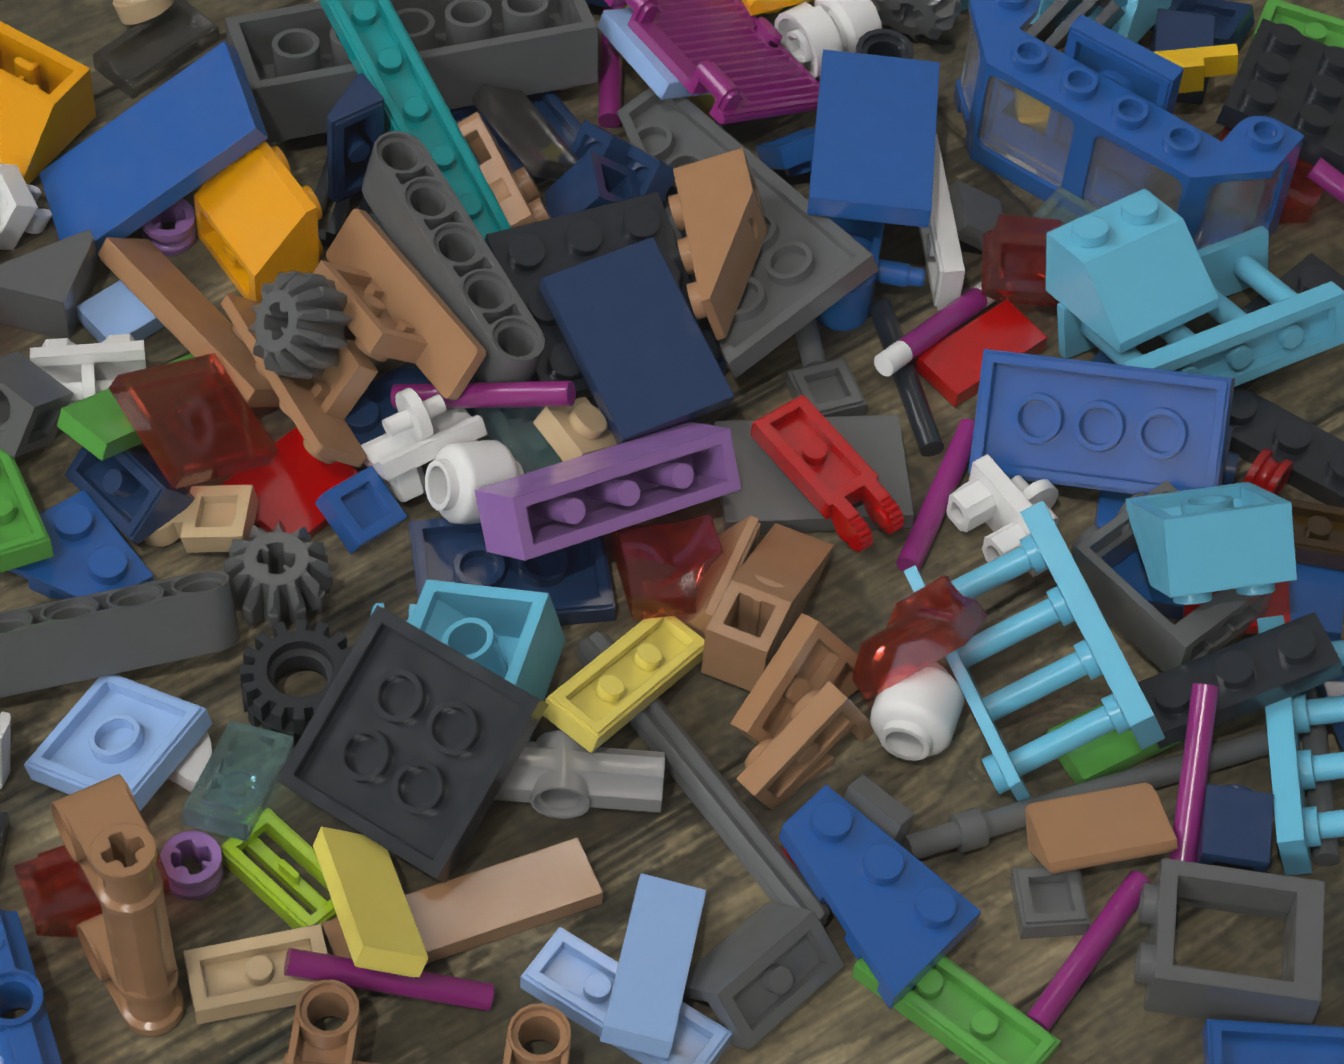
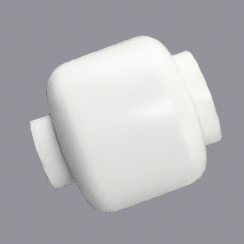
M481 440L449 443L437 453L435 460L429 464L425 475V490L431 506L439 510L440 514L451 524L481 523L474 490L523 475L524 472L510 450L500 441Z
M920 660L893 666L884 675L871 710L870 724L881 745L889 753L905 760H922L926 757L940 754L950 745L962 713L965 696L958 682L943 666L936 662Z

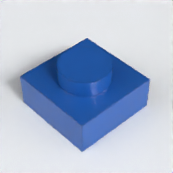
M804 128L756 146L759 159L770 169H783L786 176H795L811 171L815 128Z
M372 465L324 492L315 502L351 555L399 527L407 518V515Z

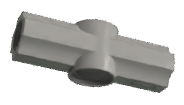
M562 730L547 732L538 737L536 742L526 743L494 800L529 802L538 813L558 819L581 816L590 807L661 812L665 752L598 747L594 752L590 753Z

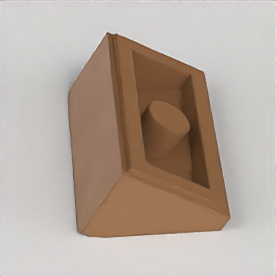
M751 515L717 535L709 543L675 615L676 618L703 639H705L706 628L731 579L758 546L761 523H759V518Z
M1143 782L1028 804L1025 809L1028 850L1052 874L1174 851L1173 849H1178L1175 833L1157 792L1150 783Z

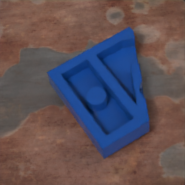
M85 490L39 514L51 540L54 557L8 570L27 579L29 589L51 599L63 600L154 581L153 574Z

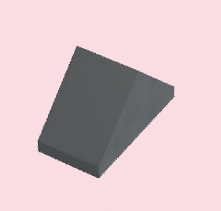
M89 229L0 264L1 325L59 339L68 338L70 340L78 323L76 306L89 299L99 278L95 240Z

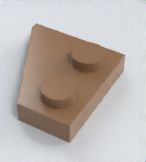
M478 111L458 122L457 125L463 137L481 162L479 167L511 228L552 218L540 199L542 194L527 168L523 166L516 171L514 170Z
M801 613L730 724L758 745L767 738L774 739L792 720L790 717L791 712L798 701L812 690L818 689L820 691L828 681L848 698L860 688L873 693L881 686L884 677L820 621Z
M830 681L820 691L818 689L812 690L798 701L791 712L790 717L792 720L774 739L767 738L749 753L744 763L746 769L736 778L750 793L771 810L795 794L803 784L816 778L832 766L834 758L828 751L847 734L852 732L863 742L874 733L870 720Z

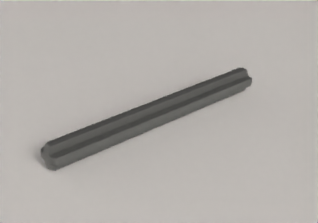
M595 632L579 643L578 660L585 667L614 644V641L605 632ZM658 697L630 720V725L651 751L665 752L666 770L771 901L777 904L814 910L824 927L829 921V907L825 903H820L801 872Z

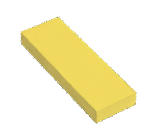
M659 606L550 694L545 700V703L549 705L543 716L588 752L592 753L702 661L705 639L665 608Z
M321 826L313 848L354 965L369 970L420 978L429 957L388 849L365 835Z

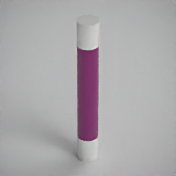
M997 275L988 276L876 355L874 364L878 372L884 376H891L999 299L1006 292L1003 280Z

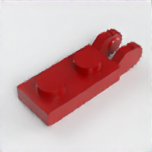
M805 395L798 396L752 422L750 436L826 520L831 518L837 534L844 542H847L853 551L856 550L857 553L862 552L874 543L871 534L872 530L869 529L864 518H861L859 512L852 506L861 500L868 516L875 524L879 525L884 533L893 534L903 528L905 524L903 512L896 501L891 498V495L878 482L879 476Z

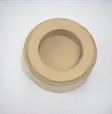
M113 0V6L123 24L133 25L148 21L162 14L173 4L174 0Z

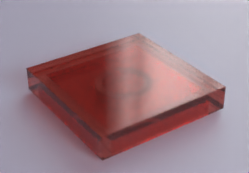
M215 353L119 374L108 388L173 490L269 465L279 452Z

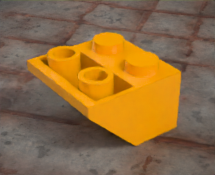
M0 21V163L17 165L26 184H30L39 175V172L45 169L96 117L91 68Z
M263 141L204 182L194 195L197 236L244 298L261 303L262 285L274 283L279 272L289 273L297 271L313 273L319 264V260L324 257L323 247L318 237V220L322 219V209L318 198L309 186L301 187L292 176L289 163L278 146L270 147L266 141Z

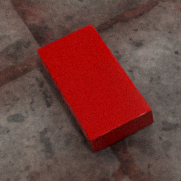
M1007 299L917 356L915 368L928 383L956 408L978 393L984 349L1039 355L1045 351L1048 337Z

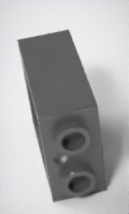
M1165 480L1145 495L1143 492H1138L1130 498L1176 492L1178 490ZM1126 502L1115 518L1101 528L1098 525H1093L1086 529L1071 548L1073 559L1102 615L1163 672L1221 649L1256 622L1257 618H1261L1266 614L1272 593L1247 596L1237 594L1236 589L1222 590L1216 593L1211 601L1203 603L1173 625L1112 569V567L1138 549L1126 510Z
M1162 858L1154 884L1143 882L1138 905V923L1149 924L1148 942H1139L1134 966V982L1145 984L1144 1010L1201 1019L1311 1025L1320 1006L1322 994L1325 881ZM1176 904L1283 919L1282 980L1173 965Z

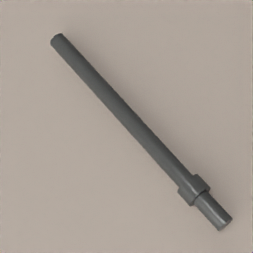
M1262 729L1212 744L1208 773L1269 755L1267 732ZM1183 753L985 812H981L977 807L949 815L947 823L907 834L902 846L917 859L954 848L958 852L964 853L985 847L989 844V838L1025 828V809L1030 803L1143 782L1150 783L1154 789L1179 782Z

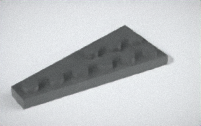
M648 88L617 111L629 142L674 168L740 148L744 149L759 190L768 231L727 336L724 339L717 340L734 379L878 271L872 253L829 217L807 214L808 200L686 97L661 100L651 88ZM674 178L663 201V206L676 240L687 237L686 230L678 231L668 200V196L678 194ZM695 273L691 274L692 281L696 282Z

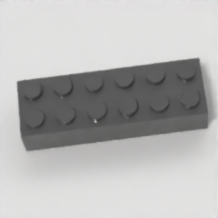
M390 0L449 110L499 100H512L521 96L553 90H566L575 86L598 82V27L585 0ZM320 2L225 18L227 43L238 51L268 135L265 141L267 143L285 142L294 138L326 133L328 114L358 74Z

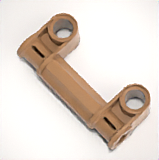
M117 774L50 803L56 827L68 853L75 862L79 863L102 908V914L76 925L78 937L87 960L99 981H103L124 1023L129 1029L143 1036H157L167 1033L177 1026L183 1017L185 1006L181 990L177 985L179 972L175 960L163 893V881L160 871L155 864L158 852L154 836L141 817L128 784L120 774Z
M331 979L317 981L309 985L300 994L296 1003L289 1049L284 1056L283 1064H379L358 1061L362 1040L359 1000L354 990L343 982ZM544 1003L530 1004L521 1008L511 1018L508 1026L503 1064H570L571 1028L565 1014L556 1007ZM327 1016H335L345 1021L341 1027L328 1031L317 1029L313 1026L317 1020ZM532 1040H544L550 1042L556 1048L547 1054L536 1055L526 1051L523 1046Z

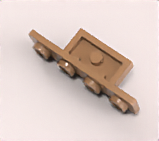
M353 209L326 252V258L329 262L321 260L313 273L323 275L326 279L335 281L336 290L347 295V304L343 313L353 319L347 327L356 336L354 342L359 350L367 356L382 362L392 358L415 363L445 399L457 400L486 356L485 348L366 211Z
M227 293L221 305L233 323L232 330L234 334L246 344L253 355V347L257 336L248 332V329L256 320V313L251 305L259 304L260 302ZM347 326L345 327L344 337L349 345L338 348V366L325 368L321 378L302 379L277 375L274 371L265 369L262 358L253 355L256 360L255 367L257 371L269 381L279 397L281 410L293 420L303 436L305 449L316 459L327 464H334L338 461L355 467H361L367 458V454L344 419L361 395L367 390L378 371L370 358L355 345L354 340L356 337Z

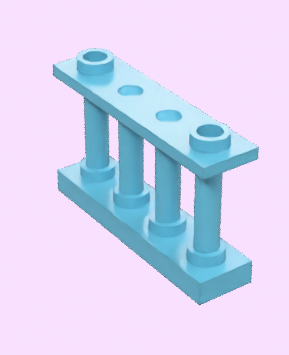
M1261 225L1198 250L1219 297L1218 308L1207 313L1221 325L1194 334L1182 324L1159 335L1169 344L1165 347L1144 355L1135 347L1118 353L1065 306L1058 303L1059 354L1063 358L1068 359L1098 347L1117 365L1235 378V387L1343 344L1344 290L1330 281L1297 294L1268 270L1269 231ZM1251 287L1272 305L1246 314L1229 300L1227 296Z
M1044 501L1020 512L1031 533L1019 539L1022 544L1020 547L933 591H930L915 565L904 570L914 593L903 598L920 632L932 628L992 751V754L982 758V762L999 795L1011 790L1017 801L1032 798L1021 776L1115 729L1119 735L1131 729L1141 750L1165 739L1152 709ZM1033 568L1037 574L1049 568L1057 584L1056 587L1046 591L1049 598L956 644L942 614ZM1060 621L1063 626L1076 621L1085 639L1073 645L1076 650L1075 652L982 697L968 667ZM1086 675H1089L1091 680L1101 675L1104 676L1112 694L1101 699L1103 706L1009 752L994 721Z
M1284 616L1257 618L1258 634L1285 624ZM1344 640L1331 641L1342 662V666H1344ZM1306 693L1296 694L1265 707L1272 791L1274 794L1276 836L1286 876L1312 873L1310 847L1322 846V839L1344 837V810L1318 812L1317 806L1306 807L1305 790L1316 789V782L1344 779V752L1313 755L1311 749L1301 750L1299 737L1301 733H1310L1311 726L1344 722V695L1307 700Z

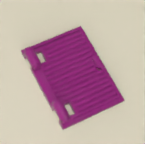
M604 0L610 7L628 5L633 10L627 26L692 95L710 92L716 101L709 114L720 125L817 110L819 82L780 43L783 36L767 19L763 17L757 19L755 15L751 16L740 0Z

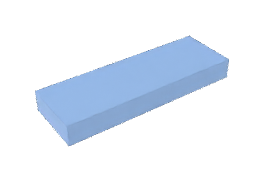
M640 873L600 1042L668 1059L674 1040L706 890Z
M559 927L521 975L520 988L543 1003L556 1007L566 1017L601 1037L618 962ZM682 1002L668 1059L616 1045L613 1046L642 1064H717L731 1045L732 1032Z

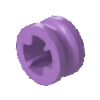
M184 199L174 203L142 226L143 239H149L165 256L180 255L189 250L196 242L197 236L196 217L192 205ZM176 222L175 229L162 230L163 223Z
M195 830L184 831L172 836L164 844L160 854L163 883L171 894L177 898L192 901L210 896L218 889L224 875L221 848L213 837L207 833ZM187 857H195L196 862L202 865V872L190 875L188 869L182 866V860Z

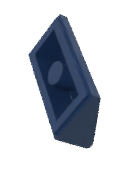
M363 73L358 74L327 116L328 195L333 203L362 191L363 180L374 143L379 136L384 134V98Z
M141 445L132 447L103 461L82 446L64 474L80 491L85 490L104 515L132 542L137 544L184 511L195 499Z

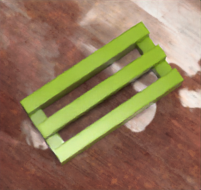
M265 809L220 846L222 864L292 929L321 924L322 922L337 918L332 900H325L299 876V873L290 864L276 855L258 838L263 832L266 833L328 890L314 849L271 809ZM245 849L302 901L313 914L310 915L241 850Z

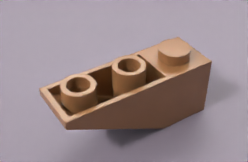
M743 148L674 168L673 172L678 194L668 196L678 231L686 230L687 237L677 240L687 275L695 273L696 282L687 284L690 303L697 320L708 318L716 340L724 339L727 336L768 231L759 190Z
M775 523L731 579L706 628L701 672L751 691L803 612L833 552L834 545Z

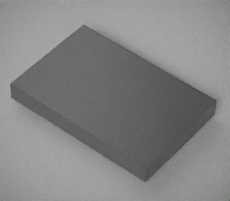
M899 414L825 417L879 476L878 482L891 495V498L896 501L903 512L902 514L905 518L903 528H912L914 511ZM756 420L714 421L713 426L726 427L731 430L741 490L720 496L724 531L750 515L759 518V523H761L760 534H767L775 523L799 532L836 531L831 518L826 520L750 436L752 422ZM862 500L852 505L859 512L860 517L864 518L869 529H880L879 525L875 524L868 516Z

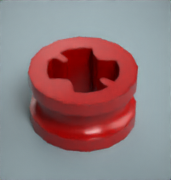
M1264 448L1253 462L1243 482H1250L1280 496L1292 473L1294 462L1289 459L1278 462L1273 458V451Z

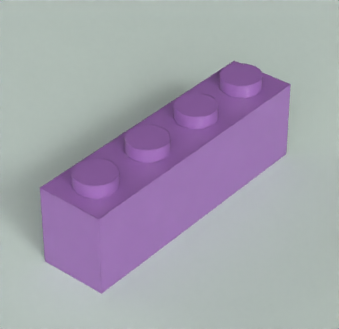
M687 422L481 487L474 491L486 551L526 561L741 490L730 428Z

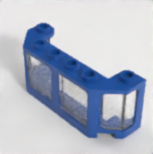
M970 0L969 12L972 21L962 76L956 81L953 96L957 113L962 112L967 131L965 144L970 159L1074 219L1146 188L1184 219L1197 250L1261 225L1269 231V238L1277 230L1305 135L1274 118L1252 116L1240 121L1221 142L1023 31L1036 18L1040 0Z

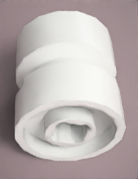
M815 0L814 6L803 2L780 13L775 19L774 27L783 36L780 43L817 80L820 78L823 49L855 53L859 38L868 31L882 29V24L877 9L871 0Z

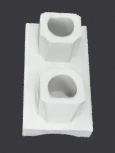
M131 334L108 335L106 340L101 343L79 345L72 343L68 338L46 339L42 347L30 348V361L73 392L69 405L147 372L144 340L135 341Z
M406 388L396 394L398 413L382 420L386 434L361 445L367 454L363 464L368 467L373 466L393 497L400 502H406L425 493V476L421 465L434 460L437 453L446 444L477 441V439L487 435L481 416L476 415L472 417L465 408H446L445 402L439 394L422 401L412 388Z
M987 454L972 463L969 482L963 484L949 495L946 513L960 531L968 532L983 523H986L992 529L993 533L984 537L982 547L985 560L990 562L1020 547L1022 544L1019 539L1031 534L1020 513L1021 511L1044 501L1057 526L1059 518L1051 508L1058 498V490L1048 479H1041L1030 485L1020 475L1010 480ZM1034 568L1028 571L1033 577L1040 574H1037Z

